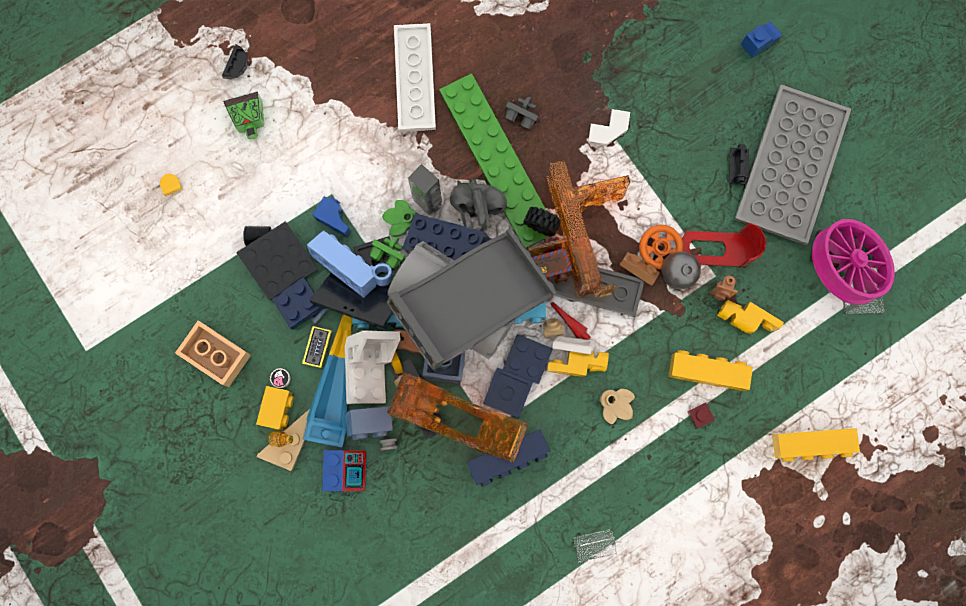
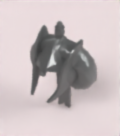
M471 178L469 183H461L457 180V186L450 193V203L457 211H460L463 225L467 227L465 211L471 218L476 213L478 226H482L480 231H484L486 226L491 228L489 221L491 214H501L507 206V199L501 190L490 184H477L474 178Z

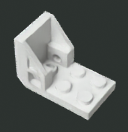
M361 331L347 337L345 343L347 404L386 403L384 364L392 361L400 341V332Z

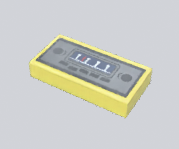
M312 327L303 364L318 368L323 367L332 334L331 330Z

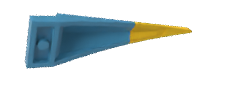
M342 316L306 419L307 423L303 440L343 447L346 433L345 413H347L345 343L347 337L351 336L352 317Z

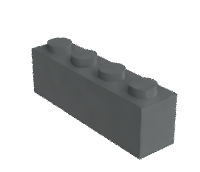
M421 164L408 177L413 201L430 215L432 212H437L442 206L439 179Z

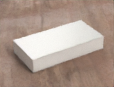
M557 336L553 341V349L591 354L595 348V342L591 340Z

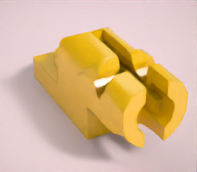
M727 300L717 314L723 320L731 316L730 324L748 334L754 333L760 323L764 329L770 332L781 329L784 323L752 302L746 304L742 309L741 305Z
M569 351L567 365L564 364V361L552 360V362H548L546 372L585 377L587 369L589 371L605 372L609 353L599 351L597 358H594V351L591 354Z

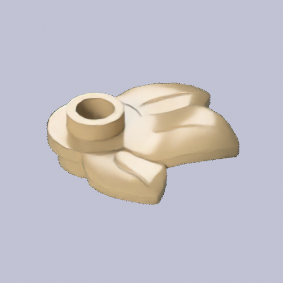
M627 389L604 391L600 397V402L604 407V419L611 425L616 421L617 417L624 420L631 419L633 410L629 403L635 398V395ZM610 396L613 397L612 403H609L608 398Z

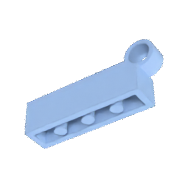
M324 230L307 244L311 257L363 298L376 287V284L386 286L392 281V270L389 265L381 263L375 267L369 266L361 256L353 254L347 245L340 244L334 235H329ZM381 272L388 273L385 277L377 276Z

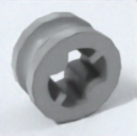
M397 438L380 440L379 443L382 444L380 451L397 449L398 446L395 445Z

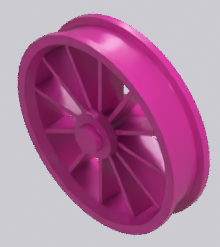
M842 219L816 236L812 246L813 264L820 280L834 296L849 304L863 305L883 296L890 290L895 277L893 259L882 238L869 226L857 220ZM863 245L868 250V252L865 253L861 250ZM870 253L873 261L868 260L867 254ZM833 263H839V266L835 268ZM842 272L846 273L844 280L839 275Z

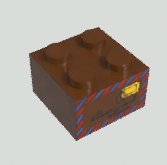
M566 248L531 257L536 265L541 267L544 276L551 283L562 284L566 282V279L569 278L572 272Z

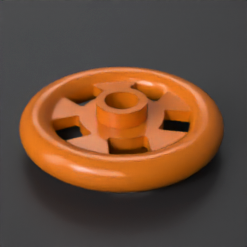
M662 224L654 225L643 233L639 242V252L647 265L650 264L656 269L661 270L664 260L663 256H666L668 253L683 252V241L680 234L674 228ZM659 232H665L666 239L659 238ZM649 238L654 239L652 247L647 245ZM669 241H675L676 249H671ZM659 244L663 245L662 251L658 249ZM652 251L658 256L655 260L649 256Z

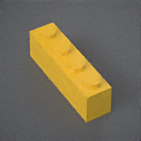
M678 350V353L675 352L671 356L669 378L739 391L750 390L753 367L747 366L746 362L735 361V363H730L728 359L716 357V360L709 359V356L705 354L692 356L689 355L688 351Z
M857 428L772 435L775 458H782V462L795 461L794 457H801L802 460H814V455H821V459L834 458L833 454H840L841 457H853L854 452H860Z

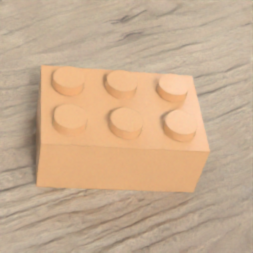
M197 321L175 352V354L227 387H230L251 357V354L200 321Z

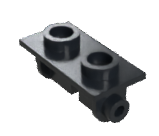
M740 144L738 148L730 147L729 184L746 185L748 180L749 149L746 148V145Z

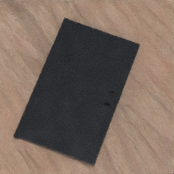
M332 272L310 300L312 304L380 328H384L393 314V311L387 304L390 286H379L376 284V287L363 298Z

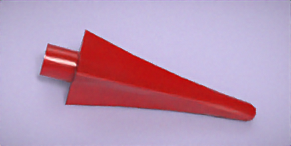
M554 302L551 303V306L562 317L576 338L585 340L591 338L587 333V327L568 315Z

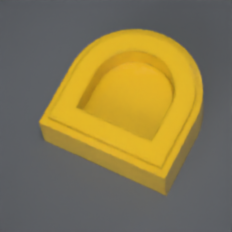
M165 174L160 179V187L165 196L183 190L180 180L174 174Z
M395 351L391 364L398 375L403 373V369Z

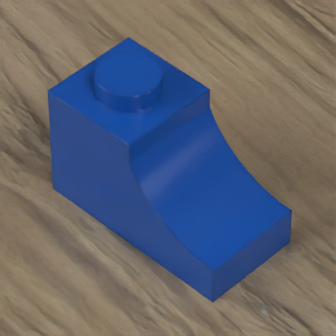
M770 21L764 26L759 25L748 33L741 45L753 58L777 41L782 34Z
M324 196L312 216L316 221L348 238L351 230L342 222L341 212L343 209L339 205L340 202L333 197L329 199Z

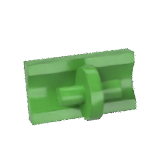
M396 236L392 240L385 238L384 243L389 246L374 239L370 258L380 262L384 254L389 256L386 264L395 271L400 263L403 264L405 261V255L394 250H402L403 246L398 244L399 238Z

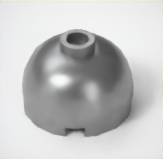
M685 251L669 254L663 260L661 266L663 280L669 287L674 289H687L693 286L699 280L701 274V266L698 259Z

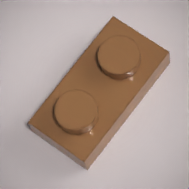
M629 252L620 263V266L651 286L660 274L654 266L647 265L637 255Z

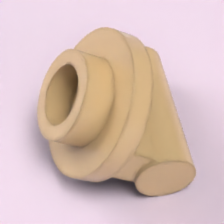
M550 318L543 323L544 338L564 335L562 322L556 318Z

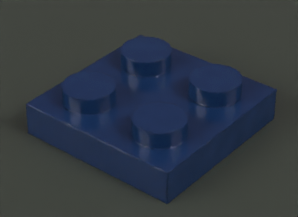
M304 277L272 298L292 330L324 309L321 306L310 303L315 293Z
M517 334L503 370L539 385L553 348Z
M497 368L483 404L519 418L533 381Z

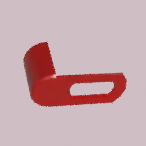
M748 223L739 233L687 231L682 237L683 252L685 251L692 254L689 248L692 240L721 241L725 244L726 250L723 256L694 255L700 265L747 267L763 254L766 246L763 231L752 223Z

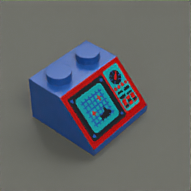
M324 450L322 491H365L366 451Z

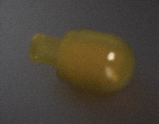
M272 431L267 436V442L273 447H283L287 443L293 442V436L287 435L283 431Z

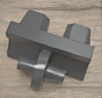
M530 96L526 100L518 99L517 103L523 105L522 108L509 101L506 105L508 109L505 118L515 122L519 113L525 115L521 126L531 129L535 121L538 122L540 116L527 111L528 108L532 110L536 108V105L531 103L532 97Z

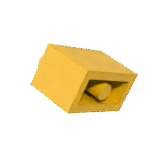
M266 386L256 425L283 430L284 427H287L289 422L288 409L292 407L294 402L293 392Z

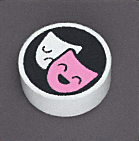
M280 368L271 373L270 381L277 388H285L289 385L291 376L288 371Z

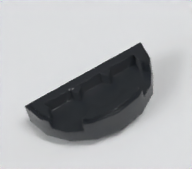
M235 44L223 71V79L231 80L238 78L246 71L248 57L241 46Z

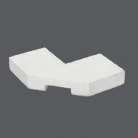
M612 109L609 126L591 124L588 143L607 146L620 135L626 133L630 112Z

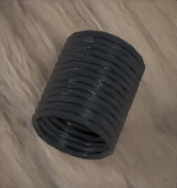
M245 226L243 231L245 246L272 230L271 227Z

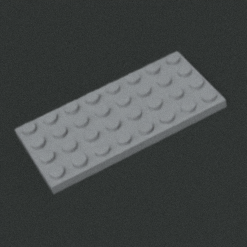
M780 85L734 220L746 225L748 223L755 224L763 231L806 246L817 218L851 108Z

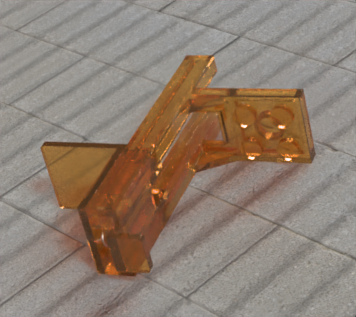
M565 160L550 163L549 168L552 177L547 176L546 181L557 217L561 220L560 227L564 239L527 247V250L530 252L531 257L566 248L572 268L571 276L578 297L595 293L596 298L613 294L616 289L615 284L601 286L602 278L581 212L589 205L599 206L607 201L612 200L616 202L623 199L631 182L629 175L573 187Z
M404 372L387 411L390 416L512 463L515 461L528 423L470 403L419 377ZM448 403L482 419L483 423L477 438L440 423L441 419L433 415L434 412L438 413L439 411L436 405L446 406Z

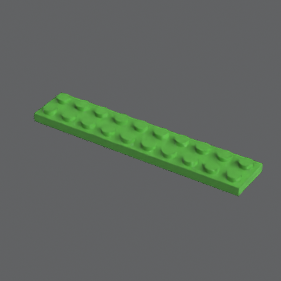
M470 74L439 89L488 184L504 193L507 199V206L503 212L515 234L519 237L522 246L529 248L551 237L543 233L540 234L538 231H533L532 228L527 227L523 223L530 207L542 208L544 211L546 209L474 76Z

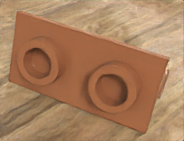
M726 276L709 294L714 295L715 299L721 301L728 300L738 292L733 290L735 278L733 276Z

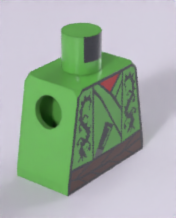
M258 91L223 101L238 132H246L247 139L257 138V128L264 126L263 103Z

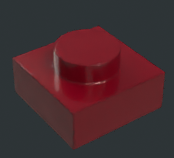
M707 403L687 411L696 429L715 420Z

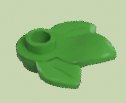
M396 200L395 208L386 210L382 215L383 219L391 224L390 236L405 234L407 229L410 228L414 214L417 213L404 200ZM411 215L410 220L407 221V216Z

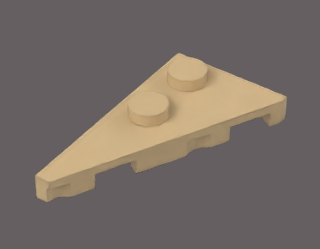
M309 410L258 453L257 457L293 471L306 441L303 440Z

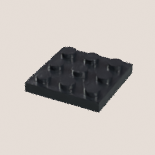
M286 221L236 252L269 300L302 277L305 278L318 269Z

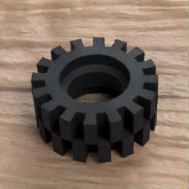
M530 207L523 223L527 227L532 228L533 231H538L540 234L543 233L546 236L552 237L555 236L561 220L547 210L544 211L542 208Z

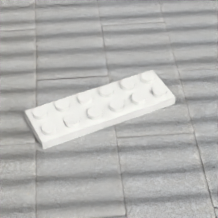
M430 23L394 25L399 132L436 130Z

